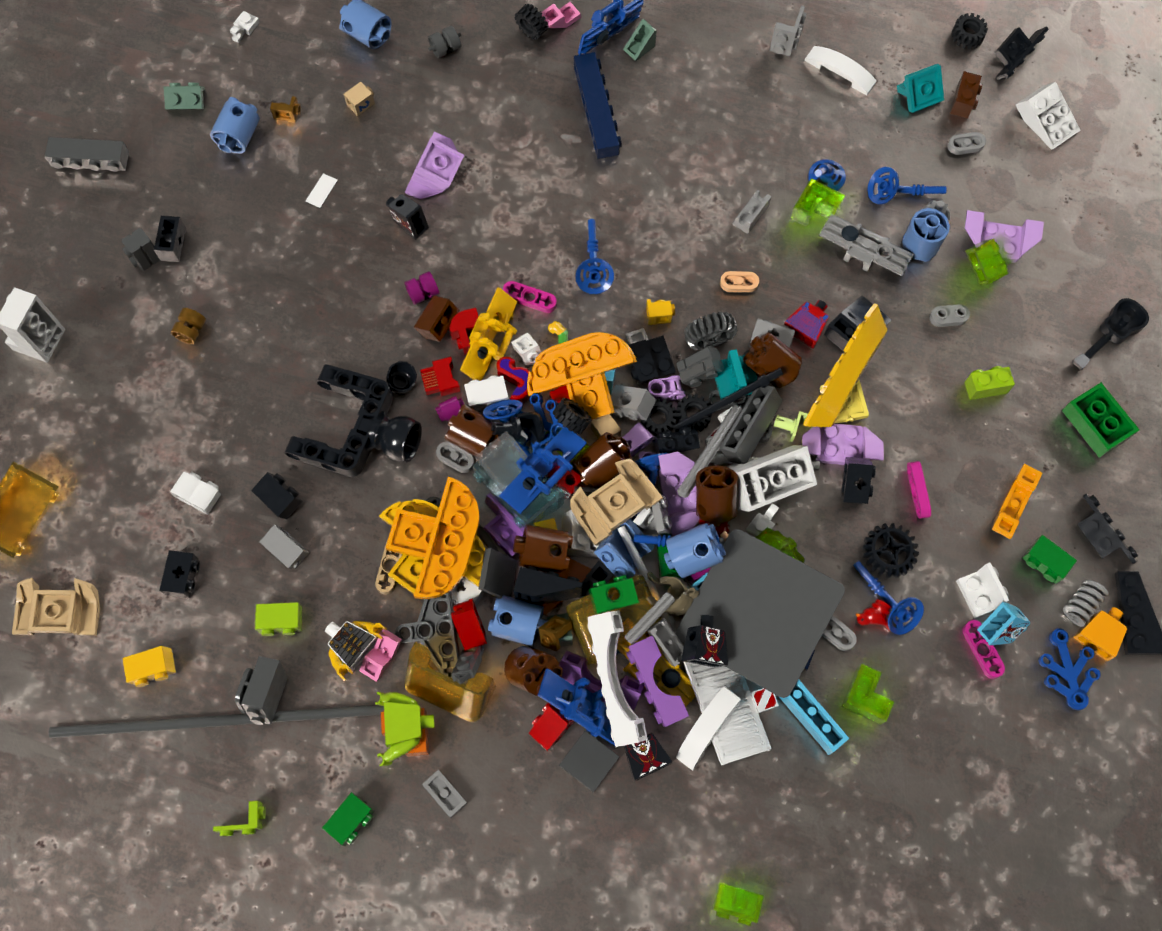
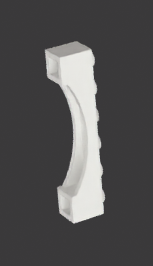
M620 610L587 617V626L592 636V650L596 655L597 673L601 678V692L606 701V715L610 720L611 738L615 743V747L648 740L644 719L638 718L629 706L618 678L616 664L617 643L620 632H624Z

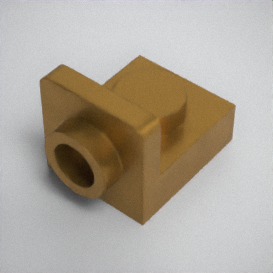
M292 96L290 105L282 102H272L270 110L274 119L295 122L297 115H300L301 105L298 104L297 98Z
M555 615L539 627L541 645L558 651L560 649L559 638L572 629L571 621Z

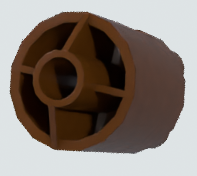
M767 333L761 337L756 336L751 341L750 346L752 347L744 356L743 362L760 376L763 374L767 375L780 368L783 375L769 382L775 388H782L798 377L802 358L773 334Z
M465 404L461 406L457 416L453 415L448 422L450 429L444 437L446 441L482 461L496 454L503 444V440L500 439L501 435L492 434L491 426L495 421L485 418L484 415Z
M606 432L576 457L572 464L582 474L580 479L585 485L591 484L594 488H600L619 475L615 462L632 459L630 446L624 438L620 436L616 438L611 433Z
M719 465L701 469L696 475V515L701 520L708 522L709 525L713 524L714 527H718L721 523L736 518L738 497L737 474L732 469Z
M526 524L523 536H515L513 552L519 553V566L521 567L533 566L539 570L561 573L563 570L568 569L570 557H567V550L572 546L573 536L569 535L568 531ZM552 545H554L558 550L556 556L552 555L550 552V548Z
M521 646L514 649L505 661L504 672L510 684L535 696L538 695L546 669L551 670L560 677L563 675V669L554 656L530 646Z

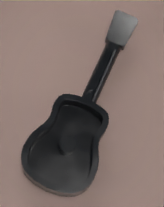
M1124 298L1119 300L1111 309L1109 317L1100 325V330L1104 335L1084 354L1082 353L1076 357L1072 363L1082 370L1090 359L1109 341L1121 344L1128 336L1139 333L1149 322L1147 311L1133 299Z

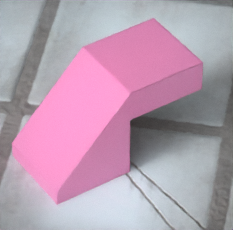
M571 2L560 9L555 4H552L542 11V17L546 18L545 21H547L549 28H567L581 18L580 12Z
M388 630L380 632L383 638L377 639L374 648L365 655L359 670L376 682L396 655L402 641L401 638Z

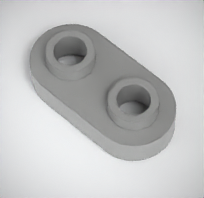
M979 132L954 135L948 142V150L955 155L980 152L986 144V138Z
M960 304L938 306L932 310L929 319L937 327L958 326L966 323L970 312L966 306Z
M443 442L438 445L436 454L442 463L461 473H467L473 469L474 459L471 454L450 442ZM447 451L451 453L449 456H444V453ZM467 461L468 464L466 466H462L461 462Z
M832 616L828 623L831 626V630L825 629L822 636L839 650H851L857 641L855 633ZM842 637L848 640L847 644L842 643Z

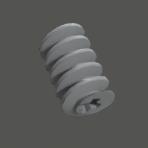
M1085 580L1082 586L1077 589V592L1073 594V598L1068 601V605L1063 607V612L1071 622L1084 627L1086 624L1083 620H1090L1088 614L1093 615L1095 613L1093 608L1097 609L1100 607L1098 602H1104L1103 596H1108V591L1098 582Z

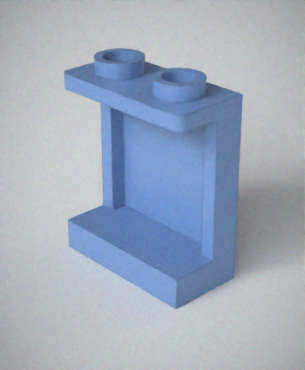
M631 519L614 529L612 535L604 539L594 551L615 577L626 575L627 579L636 574L634 570L636 565L617 530L625 525L632 541L634 540V534L644 535ZM634 543L641 559L655 547L653 544Z

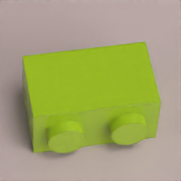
M298 602L256 604L255 630L261 633L262 636H274V633L295 635V632H302V606Z

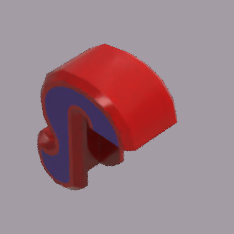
M511 357L500 358L496 364L498 376H503L506 381L517 386L510 400H518L524 404L530 399L527 390L529 370L524 367H516V362Z

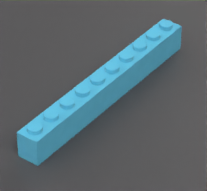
M708 573L693 583L691 587L699 590ZM799 679L788 697H779L828 755L835 752L850 739Z

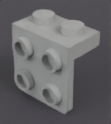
M801 5L794 27L776 22L769 51L791 56L792 49L796 50L804 26L802 24H804L807 13H804L805 6Z
M662 494L663 499L651 507L654 519L646 529L637 526L644 535L658 536L661 534V537L663 535H666V537L672 535V521L667 511L668 502Z

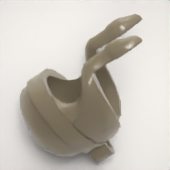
M652 572L647 573L650 581L656 584L671 585L667 592L675 598V601L665 612L675 616L686 614L693 599L699 595V591L677 576L657 578ZM652 596L647 597V601L655 605L657 600Z

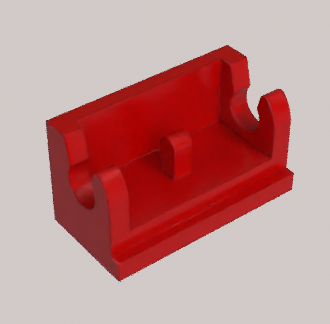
M473 598L453 607L455 612L451 613V618L464 650L487 644L486 631Z

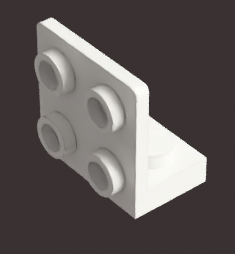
M990 562L977 572L956 580L974 619L995 611L1002 602L1007 603L1009 601L1008 591L1001 585L998 579L999 573L995 567H992Z

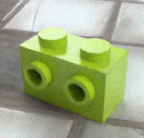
M1001 366L993 367L987 371L982 369L971 372L964 382L970 400L1008 394L1015 385L1010 367L1002 368Z

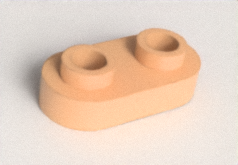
M728 271L721 276L720 286L726 292H754L759 285V277L753 272Z

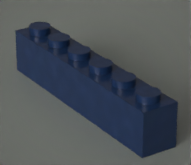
M595 52L575 55L574 70L597 159L619 155L622 141L621 137L616 134L618 126L616 120L613 121L612 118L614 116L613 107L608 103L610 100L609 91L604 88V85H606L605 76L600 73L602 69L601 61L596 58Z

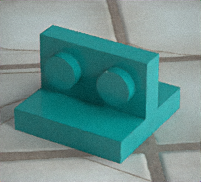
M934 64L904 76L905 81L897 85V92L907 97L908 111L912 113L944 101L942 71L939 64Z
M737 349L730 350L727 359L721 360L724 371L718 373V376L715 378L720 399L757 380L755 371L743 362L745 355L739 356Z

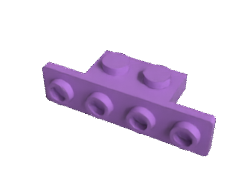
M489 493L486 496L485 504L497 516L484 526V530L509 557L513 558L517 554L513 552L515 536H523L525 526H521L516 516L502 506L503 504L498 497H493Z

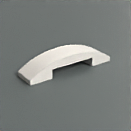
M814 46L805 58L807 63L821 69L824 66L851 81V87L866 96L876 83V79L865 68L837 51Z
M723 686L696 721L675 758L694 771L705 755V750L742 699Z

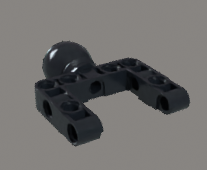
M325 364L317 379L318 386L363 400L356 424L350 430L346 442L340 450L329 447L323 442L292 436L284 452L286 456L345 476L355 477L362 472L373 448L377 450L382 449L383 453L394 461L410 462L419 448L422 426L420 422L408 416H398L392 419L386 416L394 398V394L386 381ZM358 444H362L359 448L355 449ZM354 461L351 466L347 467L350 462Z

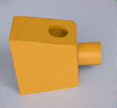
M1112 607L1108 614L1102 610L1097 612L1073 638L1086 647L1092 648L1096 654L1106 661L1115 658L1127 631V627L1119 622L1123 612L1115 607Z

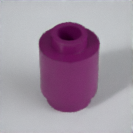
M456 396L439 403V406L435 407L441 422L445 420L448 422L453 415L457 416L464 403L462 398L457 399Z

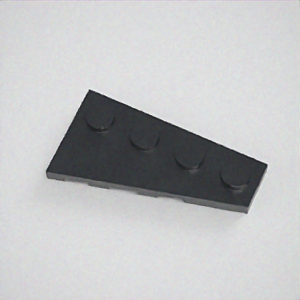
M1139 571L1116 572L1115 579L1119 610L1123 612L1120 619L1121 623L1127 627L1123 638L1125 655H1162V631Z

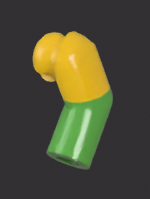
M554 321L548 325L549 332L558 335V344L568 341V331L560 322Z

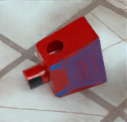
M818 300L815 305L805 302L787 318L784 325L795 330L793 337L814 349L829 318L828 314L824 313L828 306L822 300Z

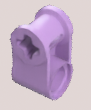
M679 375L654 379L648 384L647 390L655 399L660 398V401H663V399L676 401L686 396L682 390ZM652 389H658L660 393H653Z
M639 422L622 438L629 444L630 455L633 457L650 444L654 436Z

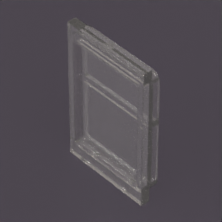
M507 431L492 443H489L485 449L475 456L476 460L502 492L521 473L516 462L520 457L523 460L528 457Z

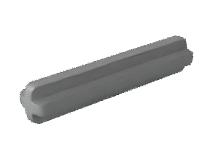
M665 593L625 635V639L630 644H635L671 606L675 598L670 593Z

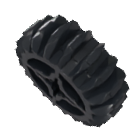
M884 523L881 528L876 526L874 531L868 533L869 537L864 539L866 544L862 546V549L867 552L863 554V558H869L866 565L872 564L871 571L873 572L878 569L879 576H882L884 572L886 573V578H890L892 574L895 578H898L900 574L904 576L907 574V570L911 571L914 568L912 564H916L918 561L915 558L919 555V552L915 550L918 544L912 543L915 540V536H908L910 530L903 532L902 525L896 529L894 523H891L889 527ZM883 537V547L875 550L876 540ZM906 552L905 561L898 565V555ZM880 558L885 559L887 563L883 562Z

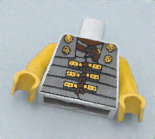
M346 621L341 628L334 622H331L326 627L325 632L332 637L328 642L330 647L328 654L332 667L343 681L346 680L344 678L345 674L348 672L353 674L355 669L364 660L365 655L374 648L377 641L376 637L379 639L383 638L380 632L382 630L387 631V628L382 624H374L367 621H353L352 623Z

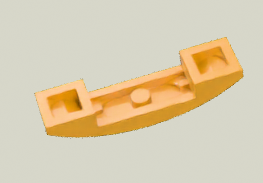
M1025 463L1023 464L998 511L992 526L993 531L1008 539L1012 538L1020 522L1019 519L1043 474L1042 472Z

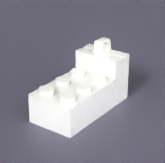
M14 287L7 296L6 303L0 311V328L8 336L5 343L16 352L48 363L66 329L37 295Z
M792 445L745 464L734 463L727 466L738 477L737 510L750 512L817 485L808 446Z

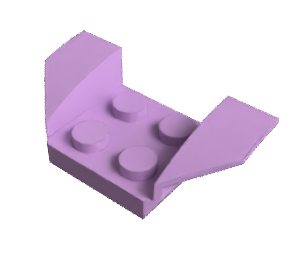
M437 132L433 133L404 193L424 200L449 189L464 157V154L458 152L450 138Z
M967 210L965 230L976 246L977 258L1016 263L1023 254L1042 240L1044 222L1026 219L1022 227L984 221L983 212Z
M833 424L832 427H813L802 435V445L808 446L809 454L816 455V461H820V463L845 465V457L884 460L883 441L865 426L862 428L856 425Z
M676 451L658 456L660 463L658 471L662 495L666 497L668 502L667 511L672 521V536L693 529L700 519L696 515V485L687 498L680 497L677 492L695 462Z

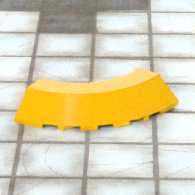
M874 303L864 317L866 320H863L861 325H858L852 338H850L845 346L844 353H842L838 362L835 363L829 374L830 378L828 377L820 390L821 394L804 421L803 425L806 427H832L860 376L881 345L888 330L877 304Z

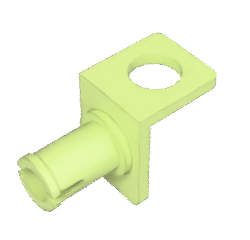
M799 411L797 418L794 420L777 414L773 427L791 431L790 442H793L799 422L804 423L808 413Z

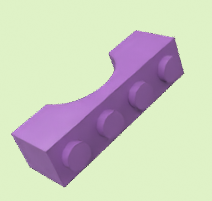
M653 635L628 646L627 657L630 663H635L638 669L635 672L639 683H644L647 689L644 694L649 705L653 703L656 712H653L658 725L662 723L663 727H667L688 717L689 714L681 697L665 694L655 684L653 669L655 663L662 655Z
M566 650L559 664L563 669L561 678L574 685L576 681L585 677L590 683L584 686V688L592 693L602 688L601 680L590 673L586 658ZM625 675L619 682L623 694L634 712L644 688V683L640 684L638 680ZM603 697L601 701L606 704L605 698Z

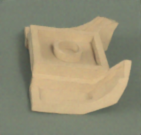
M632 459L615 462L619 475L589 496H586L583 489L579 487L570 499V507L574 516L595 546L612 535L614 529L643 509L648 510L663 499L645 473Z
M33 578L17 583L12 635L73 633L74 635L97 636L100 613L98 590L93 584L74 578L75 590H39V585Z

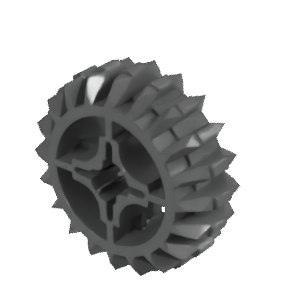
M713 312L689 323L685 328L684 337L688 346L694 350H702L708 346L717 347L734 338L738 331L737 324L732 314H728V312Z

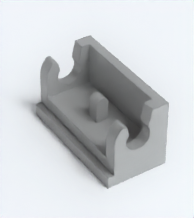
M760 190L754 193V196H752L732 223L747 234H749L769 207L771 196L766 194L762 198L759 195Z
M273 525L260 540V543L289 569L298 567L306 556L310 554L290 534L277 525Z
M663 618L651 626L647 632L650 636L653 635L658 648L670 665L675 667L682 660L684 645L666 619Z

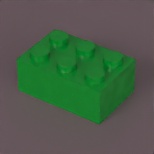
M1102 382L1069 402L1062 410L1099 458L1130 439L1140 430Z

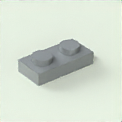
M439 770L422 784L450 818L467 804Z

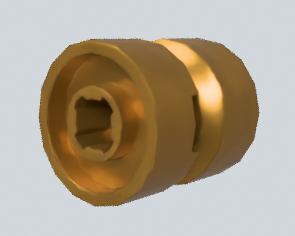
M182 308L178 316L179 322L174 324L170 333L182 342L194 344L199 335L198 330L202 329L206 318L195 310Z

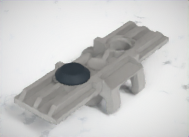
M833 214L829 216L819 236L847 249L844 261L849 262L852 257L862 261V270L868 271L871 263L874 262L902 276L914 255L889 242L890 238H884L863 228L861 224L856 226ZM883 251L889 253L886 257L881 256Z

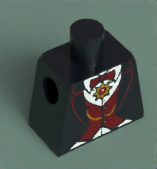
M403 194L399 195L396 199L390 197L387 200L386 206L389 207L393 220L415 240L429 228L422 207Z
M701 615L700 625L688 628L682 655L683 662L714 668L728 666L726 634L724 630L713 628L714 616Z
M653 733L647 734L648 740L624 746L634 782L672 763L671 758Z

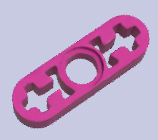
M509 281L503 286V291L518 301V304L545 313H551L556 309V297L551 293L515 281ZM515 288V292L509 294V290ZM528 293L535 295V299L532 301H527L524 297ZM550 300L551 304L545 306V302Z
M919 461L908 462L907 474L917 517L919 519L931 517V505L921 463Z
M971 620L963 626V635L984 674L990 679H996L1003 675L1005 671L1004 663L994 645H989L984 638L976 643L974 642L975 639L980 638L982 635L979 631L976 632V635L975 633H970L969 629H971V626L978 629L982 623L977 620ZM979 644L988 646L989 653L987 655L979 652ZM993 656V659H991L990 661H984L985 659ZM992 665H993V666H996V665H997V667H998V669L996 670V672H995V671H992V672H991L989 668H990Z

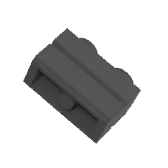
M138 228L132 232V235L129 234L122 239V243L125 246L122 250L134 267L139 266L141 270L145 271L151 267V264H156L160 261L154 251L153 243L142 228Z
M708 346L677 362L681 382L690 387H697L705 379L716 378L718 373L724 371L719 350Z

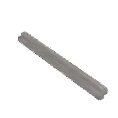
M732 406L678 488L677 492L680 497L687 498L696 485L697 473L710 464L741 413V406Z

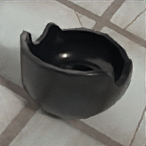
M404 361L392 364L386 376L387 384L396 393H406L412 390L417 379L414 366Z

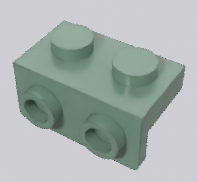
M191 82L188 83V86H181V83H169V86H163L166 110L204 109L203 91H205V87L199 86V83Z

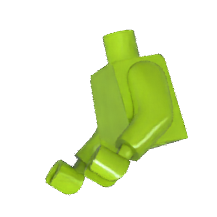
M377 692L376 695L380 696V700L375 702V704L384 706L385 744L388 748L385 753L377 754V757H382L383 759L382 764H379L381 767L391 765L393 760L414 749L422 739V729L435 728L434 715H421L420 705L409 696L397 692Z

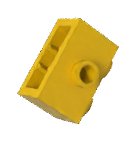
M159 646L122 658L126 683L134 684L136 687L146 686L152 680L162 681L168 679V675L176 673L172 649Z

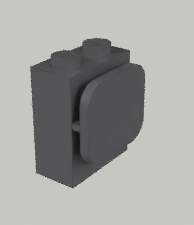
M259 656L254 670L246 668L236 692L235 702L241 713L247 714L254 724H272L288 679L280 660Z

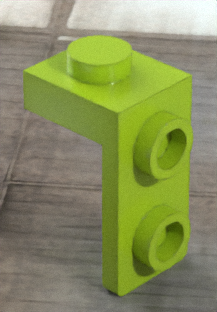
M249 801L248 824L215 826L213 831L220 833V836H233L234 831H242V835L256 834V830H262V820L266 817L265 806H262L260 801Z

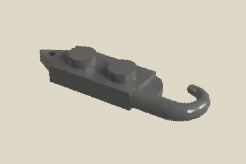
M483 645L468 650L463 649L460 652L461 656H459L451 673L453 682L457 681L459 684H462L466 680L475 677L482 662Z

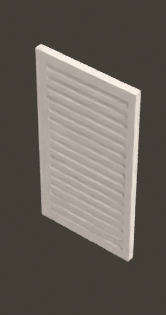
M683 662L702 713L723 686L742 699L712 740L721 766L770 751L772 748L745 677L725 666L714 668Z

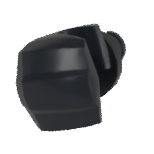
M537 412L517 414L512 416L509 422H493L491 426L493 435H509L511 440H516L521 445L525 444L527 438L533 444L536 441L540 443L545 438L543 420Z

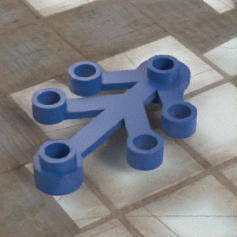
M534 393L530 396V403L533 405L535 412L540 414L544 429L550 431L545 435L544 440L540 442V447L543 449L545 444L550 442L564 426L553 415V410L559 403L555 400H548L545 404L546 410L550 412L552 424L547 421L542 407L543 396Z
M1055 629L1050 633L1049 640L1058 647L1063 667L1054 662L1050 654L1041 655L1038 662L1042 667L1049 668L1067 680L1069 688L1059 683V678L1053 674L1047 676L1044 679V683L1048 688H1053L1064 695L1072 709L1082 710L1087 707L1089 702L1086 693L1092 683L1098 680L1101 675L1097 668H1090L1085 672L1086 678L1080 687L1078 685L1077 678L1087 661L1094 657V650L1090 647L1081 649L1079 657L1073 666L1067 647L1069 635L1064 629ZM1058 633L1063 635V640L1058 638ZM1084 650L1089 652V657L1084 655ZM1043 657L1048 658L1049 664L1043 662ZM1090 671L1095 673V678L1090 676ZM1049 678L1054 679V685L1049 683ZM1076 695L1080 696V698H1081V702H1080V703L1076 701V699H1075V696H1076Z

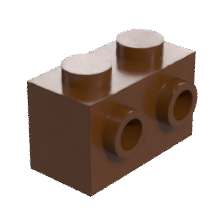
M966 71L963 72L957 85L950 114L968 119L971 111L976 110L979 99H976V96L980 95L983 84H980L982 76Z
M433 295L414 328L424 338L441 342L450 327L453 317L460 310L450 299Z

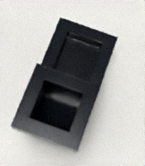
M598 561L582 582L583 593L582 597L579 598L591 607L592 600L589 589L594 588L593 583L606 581V584H610L615 575L602 562Z

